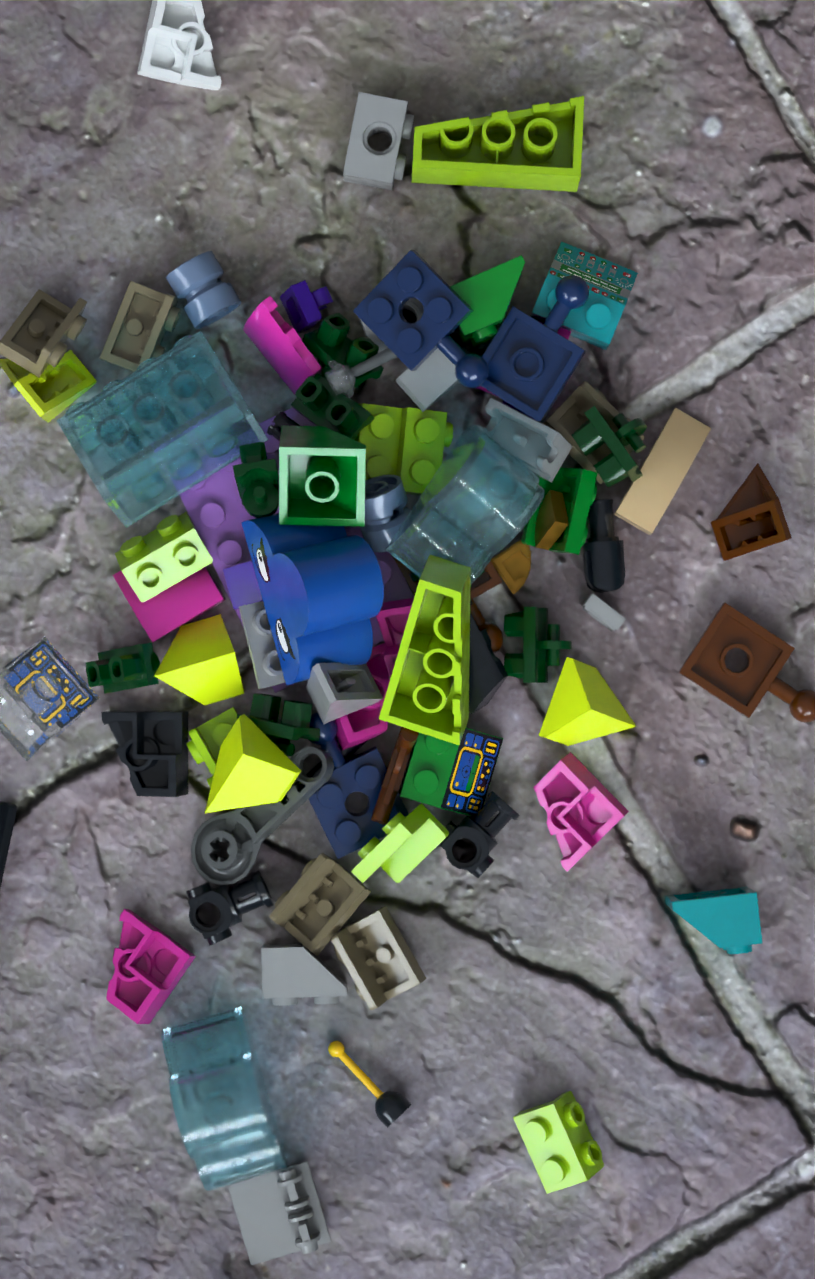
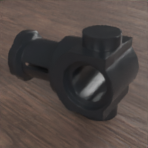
M493 791L488 794L490 800L473 818L466 816L459 825H455L450 821L445 826L449 831V835L440 843V846L446 851L447 859L453 866L458 869L468 870L477 879L494 861L489 856V853L498 844L495 839L496 835L511 819L516 820L520 816ZM497 811H499V813L497 814V816L488 824V826H485V824L488 822V820H489ZM462 838L470 839L476 845L475 855L467 861H460L452 854L454 843Z
M260 871L253 873L252 879L232 888H229L228 885L211 888L210 883L206 882L186 891L189 898L190 923L195 930L202 933L204 939H207L209 946L232 936L229 927L242 922L243 914L263 905H266L268 908L274 905ZM253 892L256 893L255 895L239 901V898L244 897ZM206 902L215 904L220 910V920L211 925L202 922L198 916V908L201 904Z

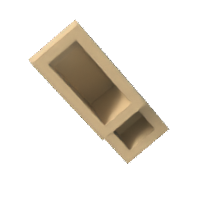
M674 408L639 469L643 476L631 483L614 515L651 535L682 483L711 428L681 410Z

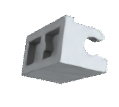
M490 398L485 406L487 414L491 415L490 422L486 427L482 425L476 426L477 436L484 441L482 446L552 483L573 446L558 431Z

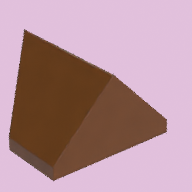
M757 463L718 518L711 522L723 561L792 538L779 498Z

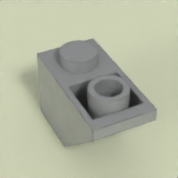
M301 943L263 944L261 947L262 998H272V1005H296L297 998L314 997V1004L339 1003V996H347V983L319 956L311 953Z

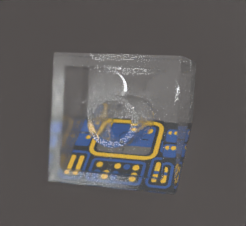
M43 637L0 669V732L21 756L28 761L54 741L93 706L100 697L47 638Z

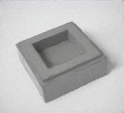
M593 593L589 595L582 605V610L611 632L617 631L626 620L625 617Z

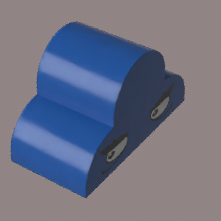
M279 513L241 522L286 686L308 680L312 667L318 663L366 664L371 657L373 649V632L370 618L378 615L384 598L381 569L370 545L358 535L347 536L344 526L279 525Z

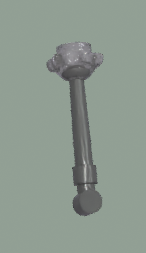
M387 348L352 368L333 360L328 362L331 370L325 373V377L336 396L342 393L347 398H351L354 394L353 389L356 384V377L397 358V356Z

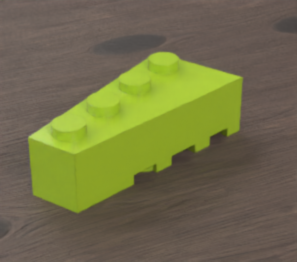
M584 96L570 98L567 102L550 105L547 102L532 105V108L513 112L503 110L492 112L490 116L469 119V117L414 127L411 183L577 192L581 178Z
M429 554L418 582L379 716V720L459 746L469 720L471 567Z

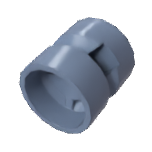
M212 251L202 253L186 261L166 277L177 298L187 300L184 310L195 329H200L216 322L241 304L231 283L220 280L224 271Z
M382 475L365 480V527H360L363 539L370 545L373 552H387L403 547L412 542L418 535L413 513L410 508L405 507L408 498L402 480L396 475Z

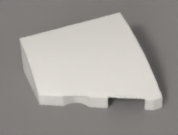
M152 0L137 71L138 75L210 90L220 89L222 81L220 75L217 76L211 54L213 46L210 35L205 31L203 23L205 14L201 0Z

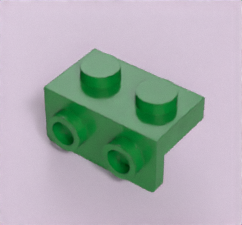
M560 467L552 483L536 475L521 542L535 547V528L539 510L548 491L553 490L563 493L569 525L549 551L579 555L588 534L586 522L589 509L597 494V486L595 484L597 472Z

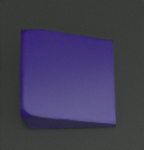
M252 560L223 569L234 610L239 609V606L263 601Z

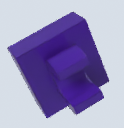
M306 280L291 285L280 296V300L297 334L314 327L323 318L320 311L326 309V305L333 302L326 286L311 292Z

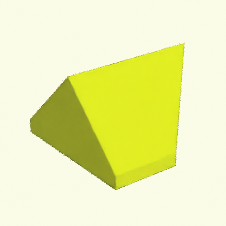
M72 350L64 354L56 367L49 364L40 377L35 376L7 358L0 359V366L37 414L48 423L97 382Z
M221 614L180 626L154 676L204 706L245 694L236 654Z
M566 657L539 736L570 746L637 727L597 668Z
M245 714L239 716L220 746L205 813L282 801L301 773V770Z

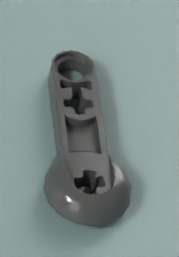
M309 746L303 747L290 758L301 770L297 779L305 784V787L294 785L286 794L289 798L288 802L279 801L277 803L237 808L236 810L213 816L202 823L194 834L191 845L192 862L198 873L208 882L218 885L234 884L246 877L255 866L262 842L330 779L334 770V762L330 753L325 749ZM311 754H317L322 760V770L314 778L308 777L303 768L305 759ZM219 842L230 843V846L227 848V852L230 855L228 858L217 856L221 850L218 845Z

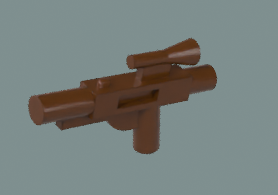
M404 727L400 728L371 818L372 821L384 825L388 823L412 748L418 737V732Z

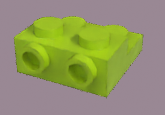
M359 404L374 416V420L364 427L355 438V441L366 445L365 480L382 475H396L401 478L406 494L427 497L439 496L440 488L444 489L449 479V466L442 463L444 447L451 445L453 438V424L446 422L447 412L433 410L422 412L418 408Z

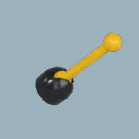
M331 1042L328 1046L329 1054L333 1057H339L377 1098L375 1103L377 1117L388 1128L412 1104L398 1092H382L344 1052L345 1047L342 1042Z

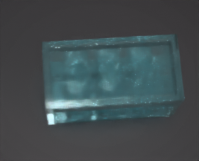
M201 331L195 335H188L179 339L171 350L158 358L147 359L139 365L137 371L122 380L110 382L102 389L100 394L87 402L73 405L66 411L63 417L56 420L103 500L126 528L240 458L239 446L269 440Z

